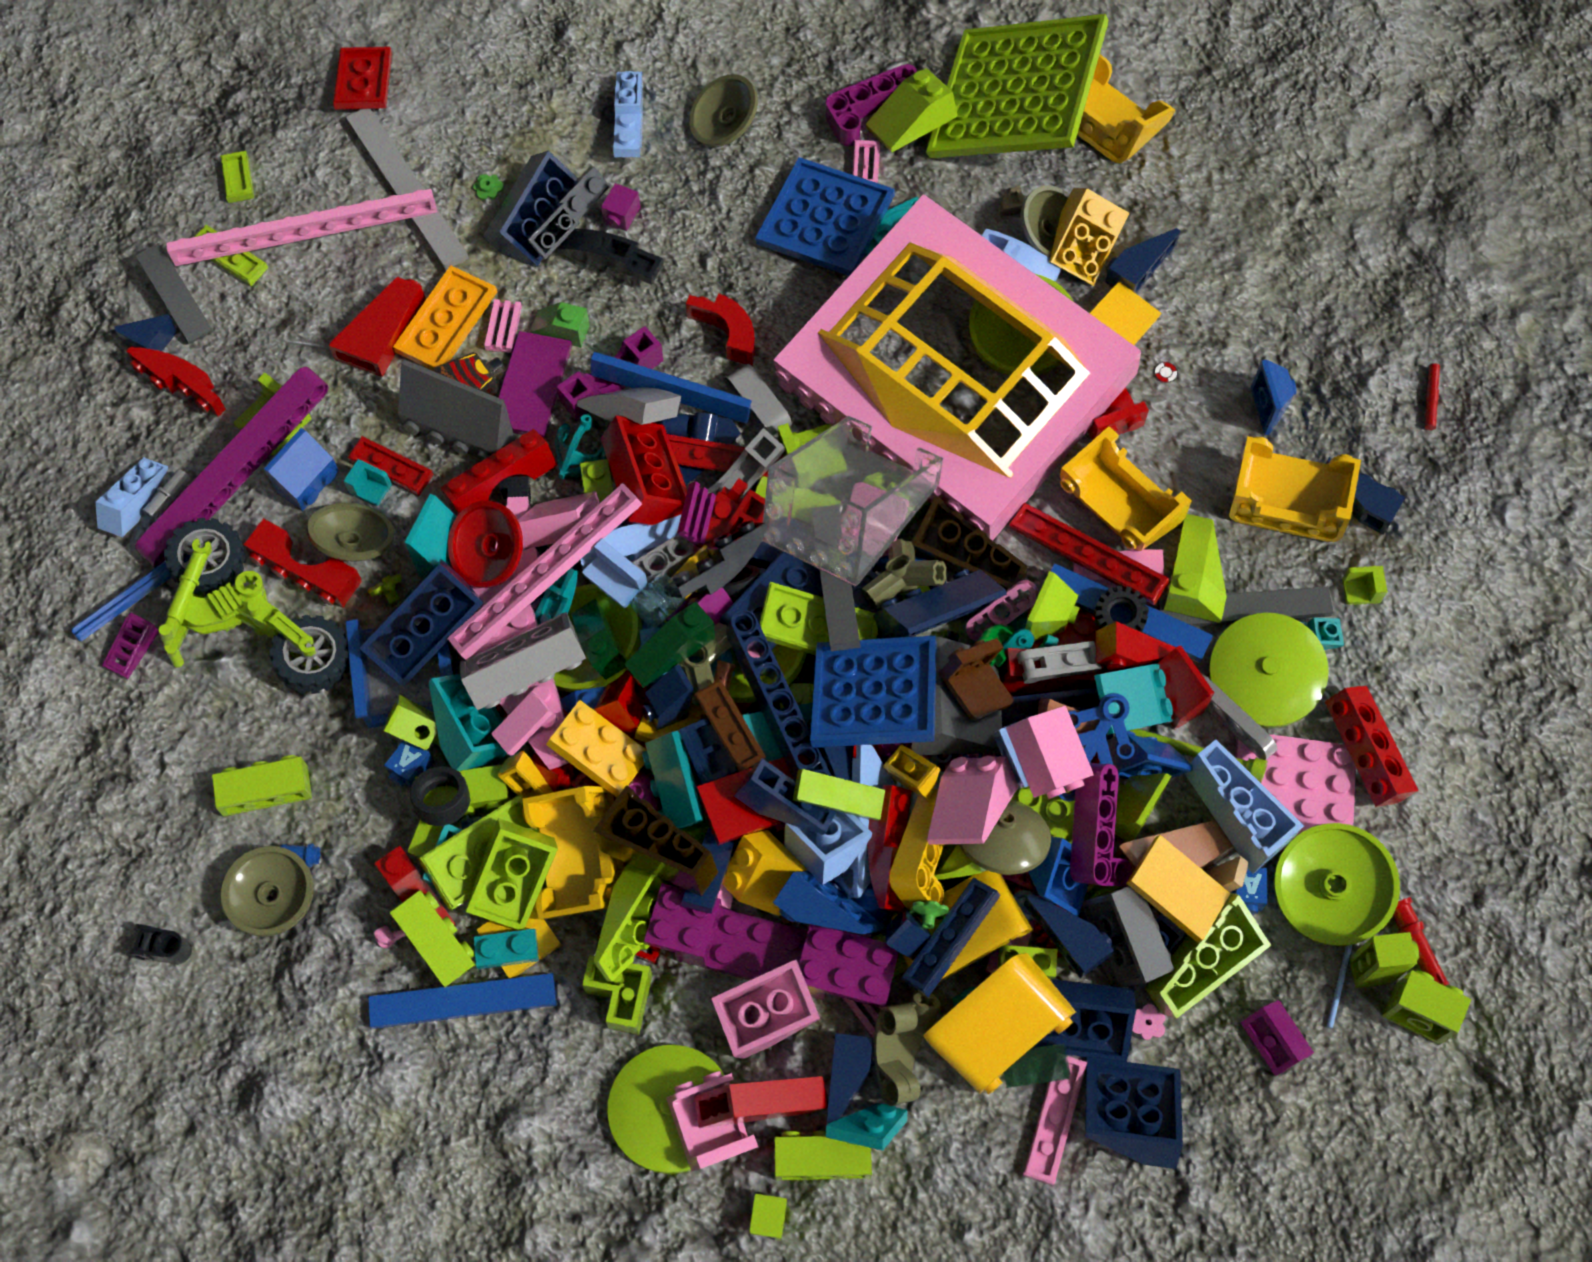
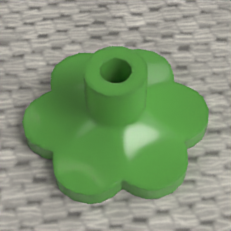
M916 901L910 908V914L922 919V927L925 929L934 928L935 919H944L949 912L947 906L940 905L936 901Z

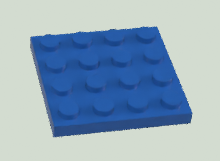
M798 157L755 237L756 244L850 276L859 266L895 196V189Z
M935 636L860 640V648L832 652L830 642H817L810 737L812 748L935 741L937 653Z

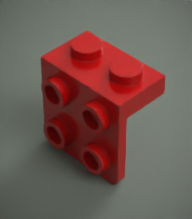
M1125 387L1100 417L1093 419L1092 427L1087 432L1093 441L1107 427L1112 428L1118 435L1136 430L1144 426L1149 409L1144 401L1134 404Z

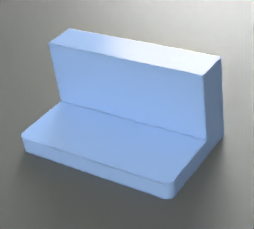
M601 539L594 546L597 556L583 570V575L621 607L626 608L648 585L646 575L615 548Z

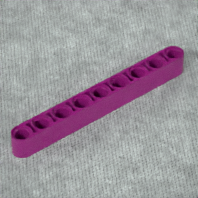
M307 366L297 370L139 538L135 545L136 551L154 568L165 561L164 550H167L166 542L168 538L173 537V531L177 528L181 529L184 527V523L190 520L191 523L196 522L198 518L210 520L324 398L328 392V384Z

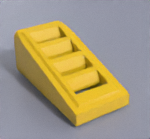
M524 751L506 759L497 774L501 780L517 795H521L522 798L553 793L540 771Z

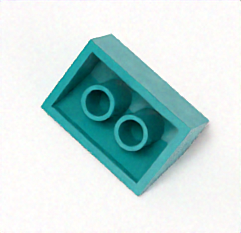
M674 731L645 743L647 751L642 752L646 768H652L655 778L650 781L654 798L660 797L663 808L659 809L658 813L668 817L680 830L706 823L703 809L695 790L696 784L681 734L678 731Z

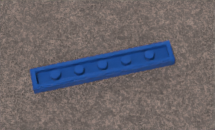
M594 352L591 357L592 376L630 388L647 387L669 391L680 395V403L746 424L749 420L752 404L750 399L598 352Z
M1055 563L1051 569V572H1054L1078 595L1075 606L1094 614L1097 601H1099L1102 593L1106 594L1109 588ZM1119 604L1111 608L1110 616L1113 621L1125 624L1132 619V612L1127 606ZM1148 606V619L1143 631L1140 632L1174 647L1181 645L1190 659L1200 663L1213 635Z
M553 973L368 996L371 1029L557 1006Z

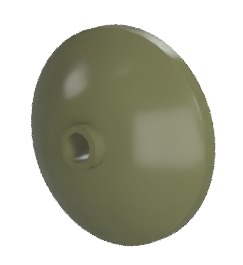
M737 74L724 75L710 82L699 93L690 111L689 125L693 136L700 143L709 147L724 146L738 139L749 128L757 111L758 95L754 85L744 76Z
M1051 185L1041 186L1030 192L1026 196L1021 208V223L1027 240L1035 250L1048 257L1051 256L1061 211L1070 195L1065 190Z
M336 503L322 507L311 515L307 525V535L310 542L325 555L342 561L358 562L370 560L385 553L393 543L394 527L383 513L372 507L357 503Z
M1010 800L984 844H960V847L964 854L979 867L998 874L1013 875L1028 872L1045 860L1050 849L1051 834L1047 823L1039 813L1023 803Z
M277 846L253 849L239 857L224 877L221 887L223 910L232 924L247 934L261 937L281 934L295 926L308 911L314 893L313 877L306 863L291 850ZM276 892V899L268 901V896Z

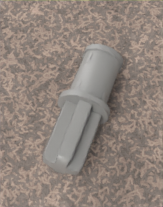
M177 470L163 488L158 487L157 494L143 511L154 520H157L176 500V496L190 481L191 477L183 470Z

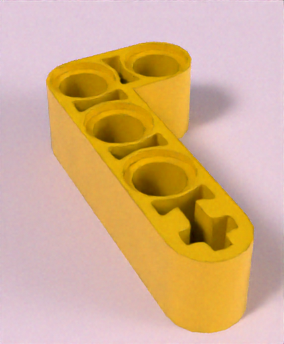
M938 789L933 790L929 801L918 795L890 871V885L909 910L916 901H936L940 905H943L944 902L943 887L934 875L944 844L929 845L927 840Z

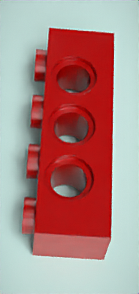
M1367 685L1344 688L1324 701L1375 807L1397 804L1419 791Z

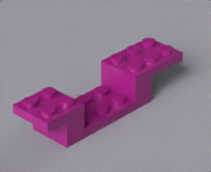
M664 883L661 884L645 936V945L675 952L676 960L679 962L746 980H752L793 960H797L812 998L824 1000L827 993L879 1008L886 1006L899 952L887 943L810 924L808 931L731 911L722 908L720 898H717L712 914L682 906V899L686 889Z

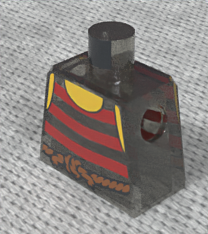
M473 352L434 368L436 373L492 396L498 393L494 377L506 371L498 357L484 364L477 353Z

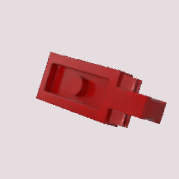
M740 478L737 479L730 490L724 486L721 492L719 491L716 495L704 543L707 547L715 544L714 539L721 536L743 500L741 496L748 488V484Z

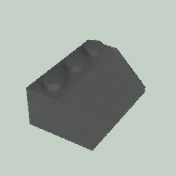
M1129 885L1083 901L1081 913L1084 920L1095 925L1099 932L1103 930L1113 943V946H1111L1114 950L1110 958L1101 963L1110 986L1123 988L1144 984L1174 971L1170 953L1165 947L1159 932V925L1153 917L1148 901Z

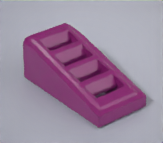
M129 613L102 666L129 679L155 640L159 630L153 623L133 613ZM137 628L143 630L142 634L135 632ZM133 638L138 642L135 645L130 643L129 640ZM126 648L132 651L131 656L123 653L122 650ZM120 658L126 661V666L124 667L116 663V659Z

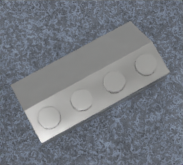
M567 612L467 660L461 661V681L476 709L479 710L483 707L489 709L498 705L502 698L510 694L512 696L522 694L528 689L529 685L535 682L544 683L551 680L556 672L563 669L572 670L578 667L582 660L586 659V656Z

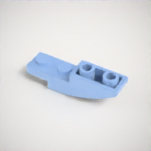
M616 72L614 157H640L643 118L642 72Z
M986 228L984 233L980 234L1034 274L1045 276L1056 282L1062 269L1049 262L1050 257L1043 255L1032 246L997 231Z

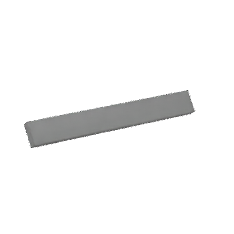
M361 109L346 117L347 123L395 195L424 190L371 109ZM438 209L437 213L411 218L445 271L450 265L456 266L469 259L467 252Z

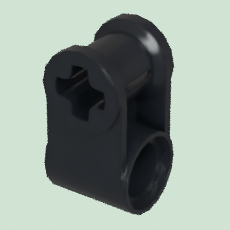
M136 924L134 927L136 935L132 948L127 950L126 953L127 956L142 961H158L176 965L182 964L190 958L192 946L187 939L175 931ZM178 942L177 949L169 953L170 946Z

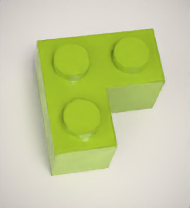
M589 955L582 984L585 992L611 998L606 1018V1024L609 1029L639 1035L653 976L650 966L631 963L617 978L609 982L606 981L594 963L595 956Z

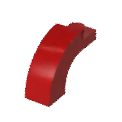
M719 293L715 302L703 296L689 295L686 301L687 318L720 328L728 337L726 344L727 359L753 366L755 359V334L753 324L746 311L737 302Z

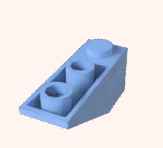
M143 457L95 502L97 528L123 537L139 522L144 513L143 509L152 499L168 471V466Z

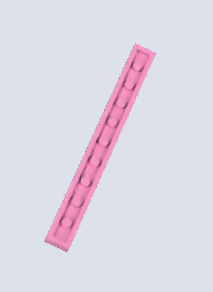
M432 189L416 190L412 193L391 195L383 199L367 200L362 203L338 206L324 211H313L305 215L285 217L271 222H260L256 225L231 228L230 230L217 233H206L202 236L188 239L181 238L166 243L167 251L174 265L180 266L437 213V207Z

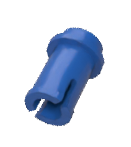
M309 843L308 846L287 844L281 846L296 853L308 867L319 864L321 850L320 847H315L313 843Z

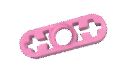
M1022 580L1006 591L1007 595L985 606L970 618L966 625L967 635L972 640L978 641L983 631H976L974 629L976 622L982 624L988 617L991 622L987 624L985 629L994 626V624L1007 625L1035 604L1039 595L1037 586L1029 580ZM1020 589L1024 592L1027 590L1031 592L1028 597L1029 600L1023 598L1015 605L1013 600L1020 594ZM998 604L1006 605L1010 610V615L1006 618L998 617L994 611L995 606Z

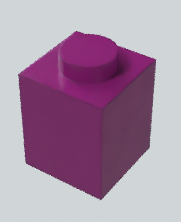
M615 183L601 206L603 222L611 228L627 231L641 208L639 192Z

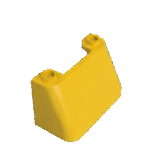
M1100 54L1077 135L1111 161L1123 163L1136 154L1171 120L1175 109L1162 100L1150 103L1146 111L1108 84L1112 74V66Z
M1107 427L1061 468L1060 485L1067 493H1073L1120 536L1128 549L1142 551L1173 530L1186 518L1192 500L1182 491L1177 496H1172L1173 491L1169 488L1165 492L1162 491L1126 458L1127 450L1124 447L1119 450L1115 442L1119 435L1112 428Z
M1247 436L1229 517L1235 522L1326 542L1340 541L1351 519L1361 459L1353 458L1347 454H1340L1332 458L1329 464L1273 453V445L1268 439Z
M583 786L523 798L522 815L524 821L531 828L539 829L540 833L554 837L558 847L546 876L547 888L540 890L534 905L538 914V920L607 910L613 887L626 867V862L602 852L593 834V830L614 803V795L603 787Z
M988 870L974 874L972 877L944 892L943 905L947 906L949 911L973 877L997 890L1001 896L942 977V980L949 979L958 971L1001 946L1009 944L1010 939L1021 938L1033 931L1032 926L1001 874ZM935 919L934 928L927 930L933 934L943 919ZM903 955L909 968L914 960Z
M1024 953L1015 955L1006 961L933 1025L923 1037L979 1094L986 1091L989 1095L1003 1084L1000 1080L1003 1072L1047 1034L1054 1030L1060 1034L1073 1023L1070 1017L1076 1011L1030 955Z

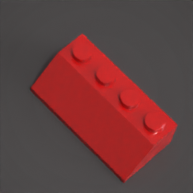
M615 415L602 435L601 441L616 487L618 488L623 483L642 503L627 520L629 522L655 525L681 515L687 495V488L664 425L657 423L641 425L626 417Z

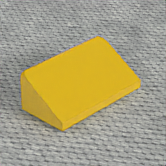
M902 744L883 765V768L894 780L925 800H930L940 772L938 766Z

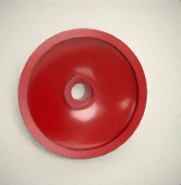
M478 501L464 508L453 522L448 538V554L454 571L467 584L481 588L494 587L506 581L517 568L523 550L522 531L516 516L506 506L493 501Z

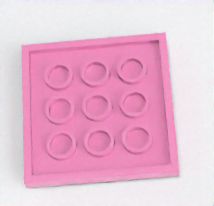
M1269 734L1275 741L1278 750L1266 759L1268 763L1261 784L1304 825L1296 836L1311 827L1321 824L1342 823L1353 826L1356 766L1346 745ZM1236 737L1235 757L1246 761L1249 758L1255 760L1257 756Z

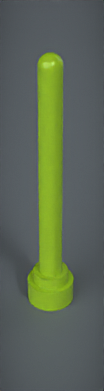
M1142 729L1129 730L1134 732L1136 736L1155 737L1157 741L1170 744L1179 753L1191 757H1196L1204 749ZM1257 757L1255 760L1249 758L1248 761L1236 758L1262 783L1267 768V760Z

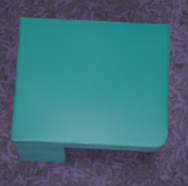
M359 459L343 481L349 494L374 506H379L392 486L385 471Z

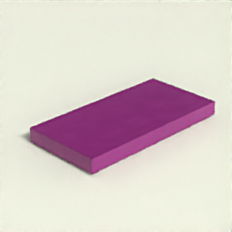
M519 331L498 397L505 401L513 433L523 435L534 428L545 439L558 396L556 386L562 382L572 349V341Z

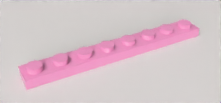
M622 483L447 639L458 653L467 660L593 549L601 539H604L636 511L642 503Z

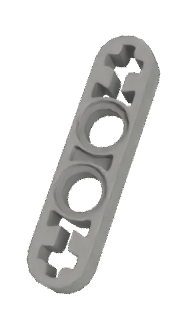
M1202 674L1214 691V695L1206 709L1258 758L1266 760L1276 753L1278 749L1273 738L1207 676Z

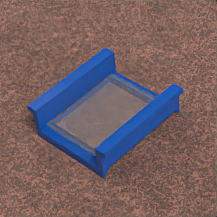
M357 619L346 621L355 717L363 718L368 728L385 726L386 718L399 694L434 712L429 680L431 678L453 675L449 640L402 687L359 649L361 642L374 628L362 630Z

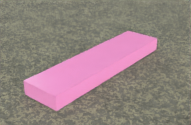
M1060 1053L1056 1054L1022 1176L1054 1186L1087 1062Z

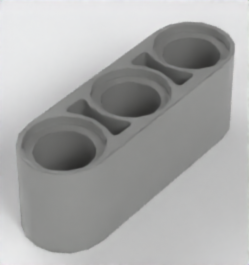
M750 364L725 377V383L731 394L752 400L750 418L760 431L764 428L774 436L778 433L777 426L786 423L789 426L792 424L786 409Z
M677 535L632 562L645 573L648 585L634 600L643 598L667 583L685 562L695 555L693 543L681 535ZM679 550L688 551V553H686L683 556H678L675 554ZM655 565L664 566L658 571L651 570Z

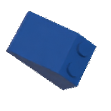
M809 871L793 872L773 902L780 908L779 913L791 922L796 921L858 934L882 931L886 926L855 901L847 899L844 893L832 883L827 882L822 885Z

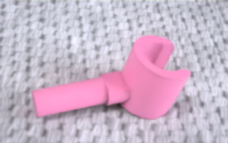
M383 926L374 932L375 939L382 948H389L396 940L406 937L403 930L392 933L388 926Z

